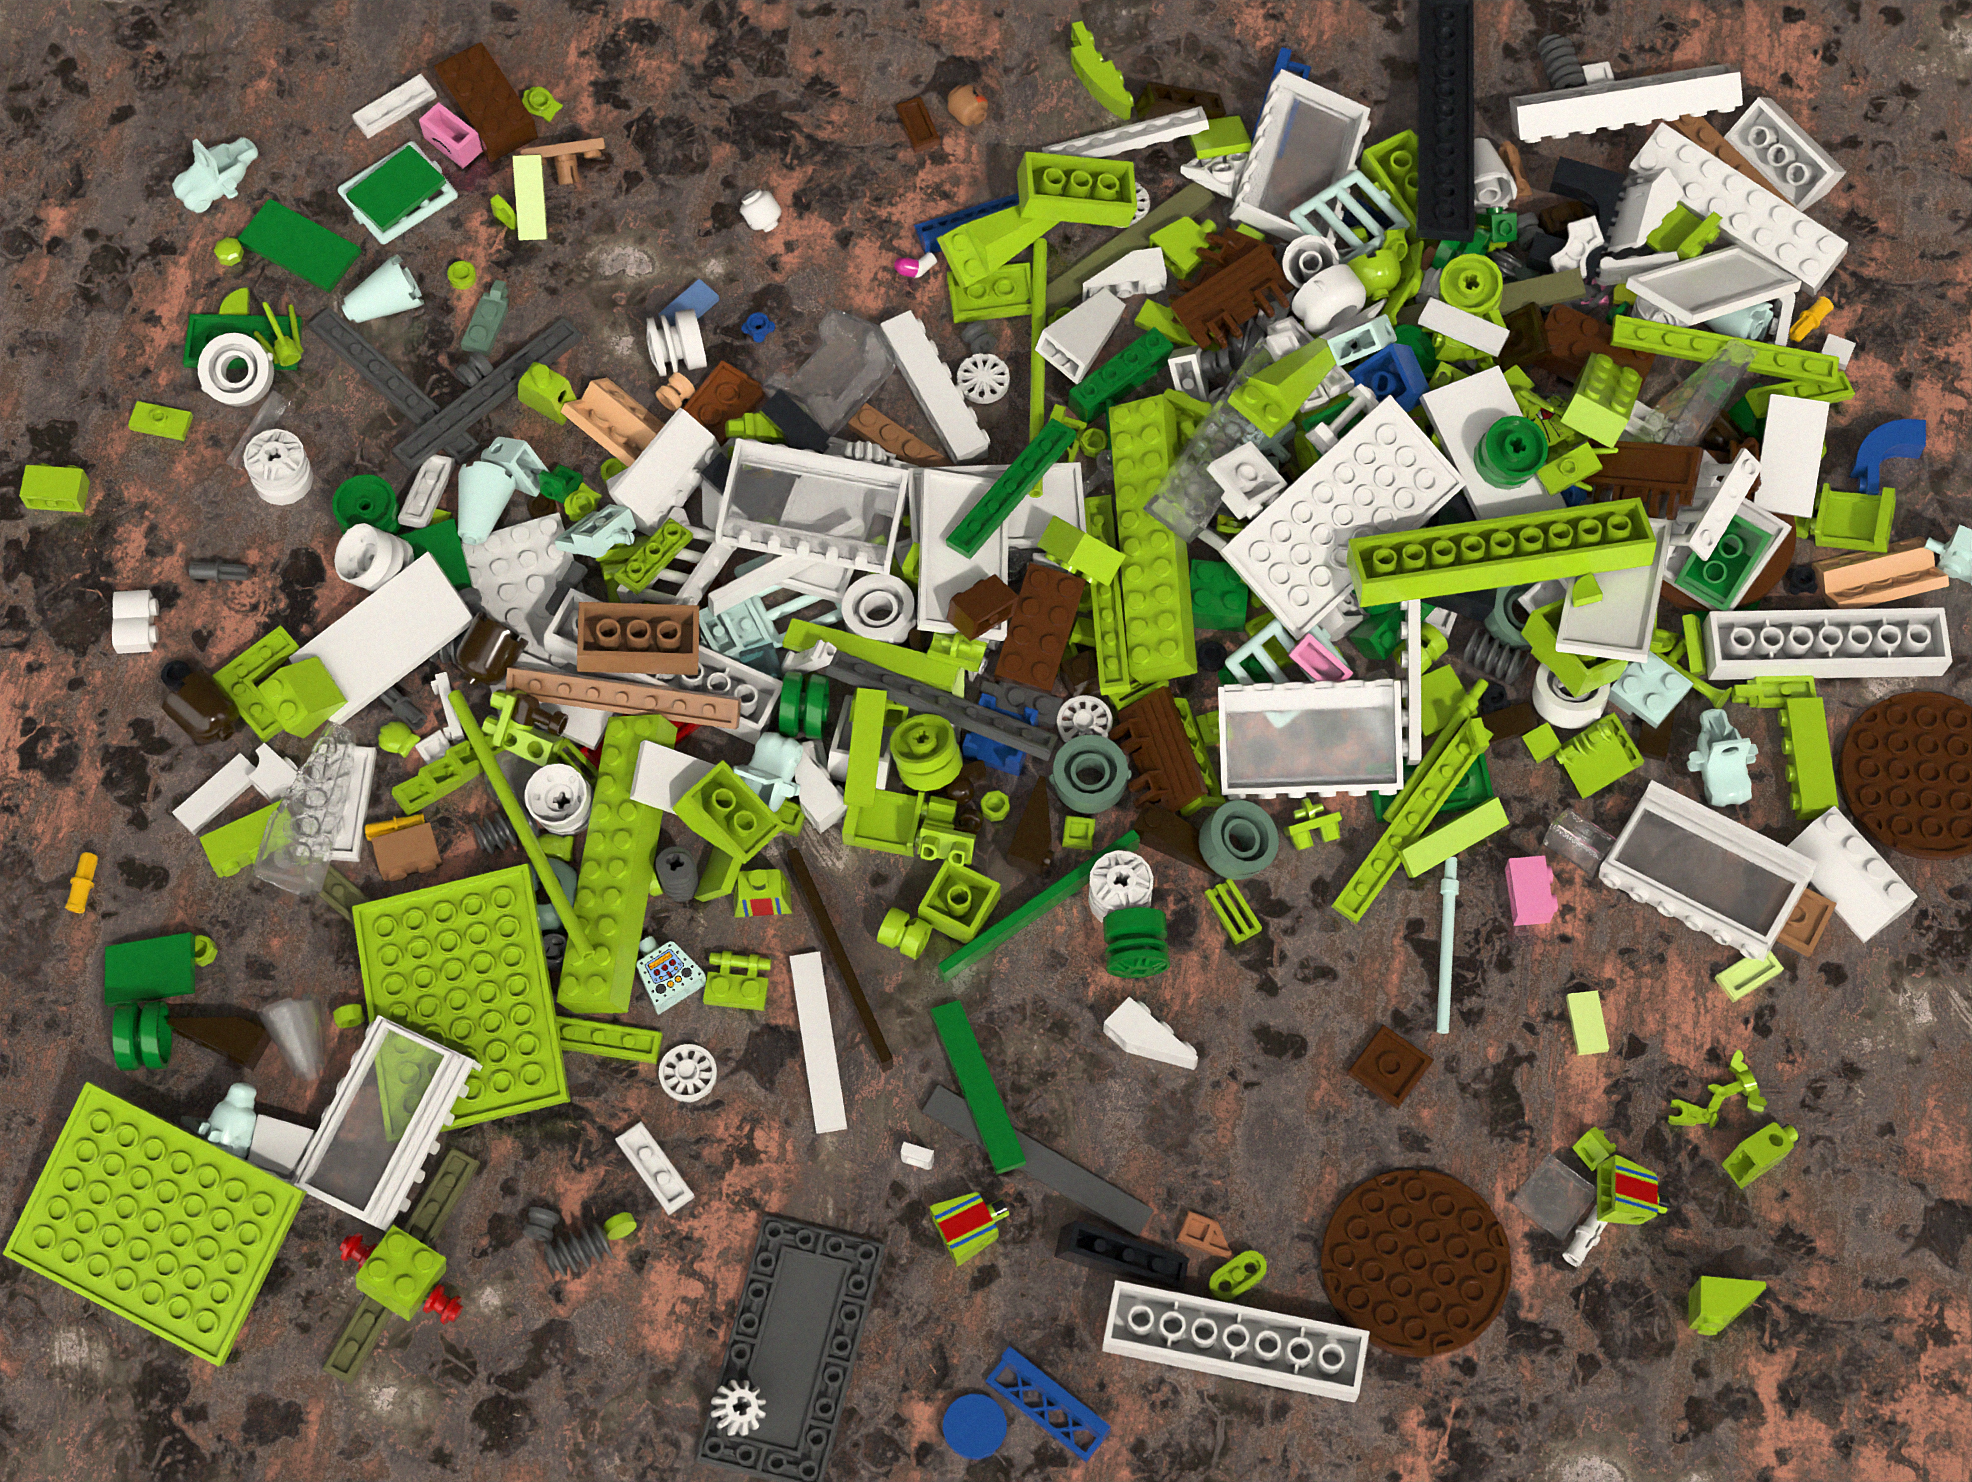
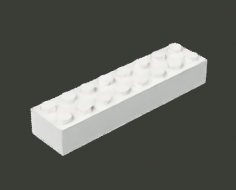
M1729 63L1509 98L1512 130L1525 143L1541 141V137L1550 135L1555 139L1569 136V132L1579 131L1580 134H1590L1596 132V128L1607 127L1608 130L1623 128L1624 124L1635 122V125H1647L1652 123L1651 119L1662 118L1663 121H1673L1679 119V115L1683 114L1699 117L1706 115L1707 111L1718 109V112H1730L1735 110V106L1743 105L1740 72Z
M1661 122L1628 166L1629 176L1668 167L1685 193L1678 201L1680 205L1703 222L1715 211L1723 217L1718 228L1721 230L1719 234L1721 238L1732 245H1739L1801 280L1799 289L1812 297L1815 296L1847 253L1848 242L1663 122Z
M570 588L544 634V651L577 665L579 602L602 601ZM699 645L698 675L592 672L611 680L741 698L739 728L736 730L716 728L756 745L763 732L768 730L780 707L783 686L782 681Z
M1944 608L1710 611L1702 625L1708 680L1754 679L1755 676L1812 675L1814 678L1942 676L1952 663Z
M1115 1280L1102 1351L1355 1403L1360 1391L1369 1331Z

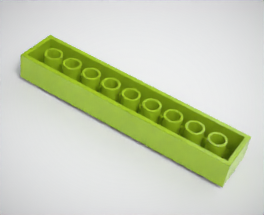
M1163 394L1109 407L1120 553L1126 555L1121 564L1129 673L1142 685L1198 673L1175 407Z
M1638 497L1352 538L1348 540L1347 566L1359 606L1367 607L1581 576L1591 572L1594 574L1650 566L1653 563L1657 541L1641 498Z
M660 714L608 717L573 907L595 951V955L588 960H581L568 935L556 999L557 1003L574 1013H628L663 814L661 809L629 798L641 742L647 740L674 750L678 728Z

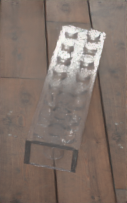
M1262 336L1245 353L1143 507V510L1188 544L1206 528L1223 501L1221 496L1225 492L1224 489L1207 471L1210 463L1249 441H1252L1258 447L1266 435L1227 402L1230 395L1246 383L1249 377L1275 363L1270 354L1271 348L1268 341Z

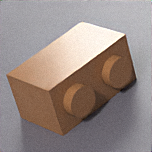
M430 822L371 839L378 868L384 882H398L405 879L407 875L417 872L429 873L438 866L443 865L435 833Z

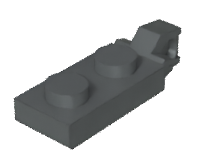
M983 681L979 691V697H981L982 693L995 697L996 707L1023 716L1024 707L1038 710V725L1054 729L1058 713L1063 705V699L1002 681L999 682V685Z

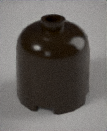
M479 611L457 648L455 662L458 668L465 673L462 678L478 687L480 682L489 686L497 685L506 678L507 668L511 665L514 666L529 641L522 637L517 641L520 635L490 618L484 621L486 615Z
M204 669L194 671L182 680L185 685L177 693L171 690L164 699L162 709L166 712L167 716L191 739L199 744L210 745L220 740L225 742L235 733L234 727L240 715L239 708L217 680Z

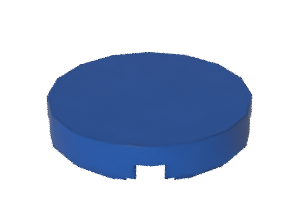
M968 1394L959 1397L949 1406L944 1415L943 1434L946 1443L955 1453L965 1459L980 1460L991 1456L1000 1448L1006 1437L1007 1421L1004 1411L995 1400L985 1395Z

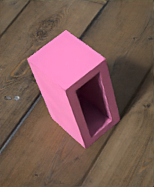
M439 102L419 119L424 139L464 169L482 152L478 133Z
M1306 633L1287 654L1291 660L1315 681L1348 680L1353 675L1349 668L1310 633Z
M1545 856L1509 858L1505 867V875L1513 925L1550 923L1554 912L1558 910L1556 894H1551L1550 884L1553 883L1552 867L1546 865Z

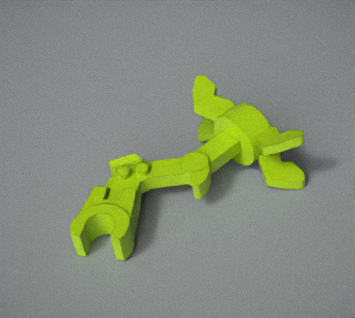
M1736 1050L1728 1068V1071L1735 1074L1736 1082L1726 1086L1718 1084L1709 1085L1708 1090L1714 1093V1096L1706 1109L1683 1102L1682 1100H1672L1670 1107L1678 1108L1681 1111V1115H1669L1667 1122L1672 1125L1684 1126L1709 1123V1127L1712 1128L1719 1120L1717 1111L1722 1101L1740 1092L1748 1096L1747 1108L1754 1112L1762 1113L1767 1105V1101L1764 1097H1759L1760 1090L1752 1072L1746 1064L1741 1062L1744 1058L1741 1050Z

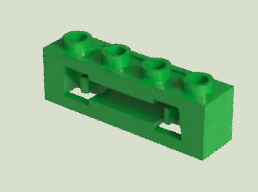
M1154 326L1069 390L1068 408L1081 421L1086 422L1088 426L1105 413L1107 398L1112 399L1117 404L1169 365L1168 358L1173 352V344ZM1157 361L1158 363L1151 368L1152 364Z

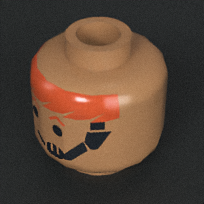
M959 85L950 92L948 96V111L963 126L977 125L985 119L988 101L974 86Z

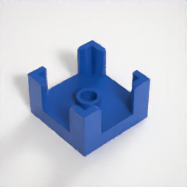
M982 693L978 705L1038 727V710L1024 707L1023 716L996 707V698ZM972 731L971 734H966L963 742V759L972 762L983 760L987 767L1016 776L1020 775L1028 754Z

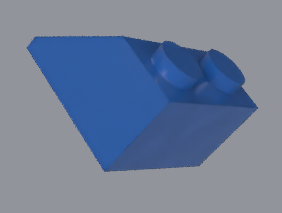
M1391 343L1349 372L1350 377L1354 380V387L1361 383L1364 387L1370 388L1376 395V400L1379 403L1385 397L1391 395L1405 412H1409L1422 404L1419 398L1431 391L1413 349L1408 345Z

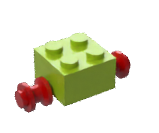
M392 1225L379 1245L377 1243L371 1246L366 1245L362 1242L363 1234L359 1232L354 1236L349 1234L344 1239L339 1248V1251L342 1252L341 1260L347 1262L352 1258L359 1263V1272L356 1274V1288L409 1322L424 1301L426 1303L423 1307V1312L428 1314L434 1310L441 1315L440 1323L446 1325L449 1321L454 1323L458 1319L464 1308L461 1305L462 1297L459 1295L453 1298L448 1297L444 1294L445 1286L439 1284L433 1290L446 1272V1258L395 1225Z

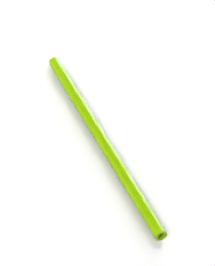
M1038 238L1033 242L1029 444L1044 428L1045 358L1035 350L1041 333L1046 328L1047 240L1044 238ZM1043 477L1028 493L1030 497L1038 498L1043 495Z
M460 690L452 691L448 694V699L581 960L592 958L595 955V951L462 692Z

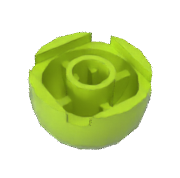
M1392 249L1375 251L1376 256L1370 258L1363 254L1345 264L1353 270L1363 283L1366 290V298H1372L1373 301L1383 300L1389 296L1388 292L1393 290L1398 284L1401 277V266L1396 251Z

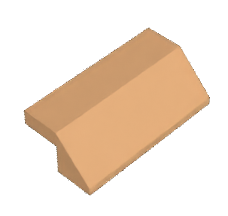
M608 378L590 381L582 399L566 402L561 410L563 415L627 467H630L665 426L662 421Z
M1921 536L1891 543L1888 545L1887 553L1859 551L1812 563V569L1815 571V576L1825 602L1832 609H1859L1949 586L1948 575L1935 567L1934 552L1924 549L1927 540Z

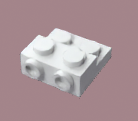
M1252 441L1211 462L1207 468V471L1225 491L1221 499L1239 520L1245 516L1249 520L1255 518L1262 512L1263 506H1268L1288 486L1287 482Z

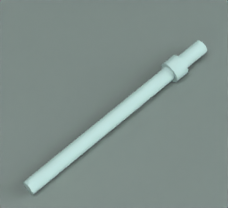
M1455 857L1445 860L1444 879L1441 880L1440 893L1443 895L1437 1033L1441 1034L1449 1033L1455 896L1459 894V881L1456 880L1457 858Z

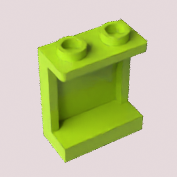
M1824 483L1822 493L1817 492L1815 509L1818 510L1817 517H1812L1810 534L1815 535L1816 546L1887 553L1896 506L1895 488L1883 487L1882 496L1831 491L1830 483Z
M876 789L874 808L848 806L842 830L843 844L914 857L915 849L919 846L921 821L925 819L929 807V802L925 800V792L919 791L918 796Z

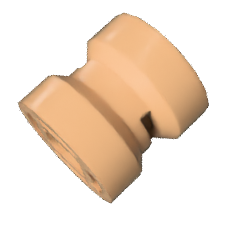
M675 372L668 379L669 383L666 386H661L655 392L660 403L672 412H676L682 406V401L689 399L695 393L692 383L678 372Z

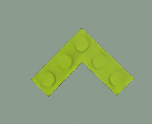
M281 625L212 675L233 698L239 708L240 716L263 743L269 741L284 728L262 693L254 684L300 649L298 644Z

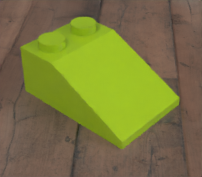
M724 760L688 790L672 808L693 832L743 864H746L786 826L755 792L734 773Z

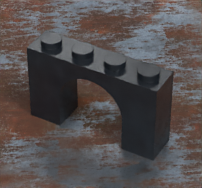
M1560 156L1549 192L1573 198L1586 204L1595 215L1604 239V243L1594 248L1586 258L1587 275L1586 278H1583V283L1590 286L1593 278H1599L1601 274L1599 258L1602 251L1607 253L1612 236L1607 235L1609 226L1615 227L1620 211L1614 209L1617 201L1622 202L1627 186L1622 183L1625 174ZM1536 231L1525 267L1553 274L1554 272L1549 262L1550 257L1560 252L1566 246L1568 240Z
M781 389L760 409L759 414L783 435L788 448L798 450L809 449L816 453L824 454L830 447L827 441L831 436ZM720 452L701 472L700 476L723 496L731 461ZM740 470L732 504L748 517V521L752 522L756 518L760 522L771 510L768 504L775 497L780 501L791 489L787 484L792 478L796 476L800 479L803 475L781 472L773 478L759 480L745 475Z
M1455 494L1430 517L1426 528L1477 521L1467 498ZM1497 588L1422 598L1420 602L1483 622L1495 608Z

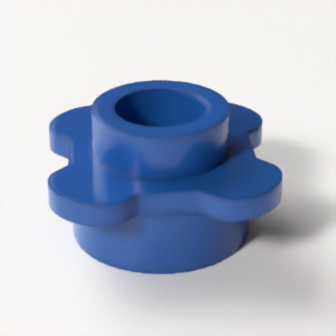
M755 312L748 317L747 322L743 323L741 328L743 333L753 337L754 342L761 343L769 332L775 330V323L769 321L765 314Z
M1574 485L1560 492L1567 508L1578 506L1581 501L1587 499L1586 490Z

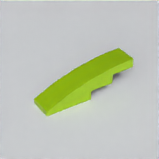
M482 732L497 761L510 752L502 746L498 747L491 744L493 737ZM468 739L447 749L443 758L420 768L418 776L393 787L391 794L406 815L409 816L461 787L485 770Z

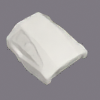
M1237 153L1199 160L1195 157L1186 165L1180 166L1181 173L1187 178L1216 193L1235 200L1249 155Z

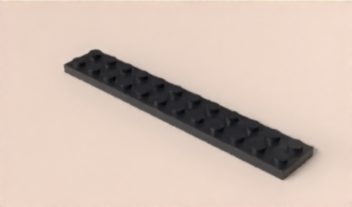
M1418 0L1416 238L1473 243L1475 235L1474 0Z

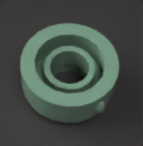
M1537 582L1522 584V586L1512 585L1497 588L1495 608L1484 620V623L1493 639L1496 637L1500 638V645L1504 646L1506 643H1510L1511 650L1520 648L1521 651L1533 648L1521 634L1525 624L1518 622L1514 618L1511 607L1513 603L1520 605L1525 610L1527 618H1529L1530 614L1517 599Z
M1082 735L1069 740L1057 752L1053 762V774L1049 776V781L1054 785L1058 797L1066 806L1080 813L1095 814L1110 809L1120 800L1127 786V780L1132 776V772L1128 770L1124 753L1114 742L1099 735ZM1092 768L1100 771L1104 778L1098 784L1086 785L1079 781L1076 773L1082 769Z
M1233 800L1222 805L1206 818L1199 832V847L1205 862L1214 872L1232 880L1247 879L1260 873L1261 870L1272 863L1278 851L1279 838L1273 820L1260 806L1245 800ZM1229 832L1239 839L1243 852L1236 850L1229 840Z
M547 858L573 908L579 880L577 868L570 867L558 859ZM530 861L528 864L531 866L536 893L537 890L544 886ZM553 903L547 905L537 904L543 938L550 934L562 935L567 933Z

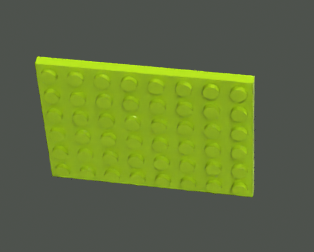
M528 863L352 906L369 1024L380 1015L387 1020L469 1057L483 1066L480 1072L473 1068L471 1069L464 1083L469 1087L468 1094L465 1098L457 1096L450 1110V1113L455 1116L454 1121L449 1127L443 1124L439 1133L570 1102L532 871ZM392 1030L389 1031L375 1058L387 1142L390 1144L401 1141L444 1057L443 1054Z
M86 1081L3 1255L220 1367L225 1364L307 1191L93 1082Z

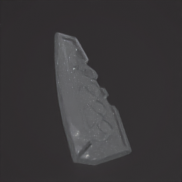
M1732 338L1650 411L1631 442L1697 447L1757 356L1758 351Z
M333 721L328 722L311 749V755L298 770L295 781L282 796V802L269 817L251 875L301 897L321 892L347 802L355 756L356 732Z

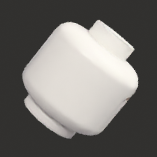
M756 189L742 198L743 204L740 207V212L751 229L755 231L763 229L764 232H768L778 225L777 219L780 217L782 210L769 191Z

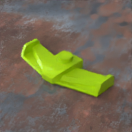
M1424 241L1408 246L1407 254L1401 263L1400 280L1396 287L1388 292L1389 296L1385 298L1387 299V304L1379 315L1386 314L1393 329L1397 326L1396 315L1404 302L1409 301L1418 293L1425 273L1421 270L1423 254L1426 251Z

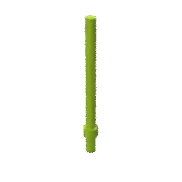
M1479 678L1468 695H1463L1457 704L1458 709L1409 777L1403 789L1400 790L1383 814V818L1390 823L1394 821L1465 718L1473 714L1479 705V698L1489 686L1487 681Z

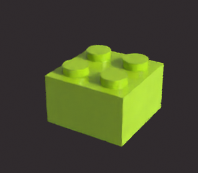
M1055 515L1037 544L1038 547L1047 551L1044 555L1045 558L1080 578L1086 579L1087 582L1096 585L1099 581L1109 586L1126 555Z
M946 858L918 907V918L933 924L934 929L967 944L979 936L1001 897V884L965 866L951 865L948 858Z

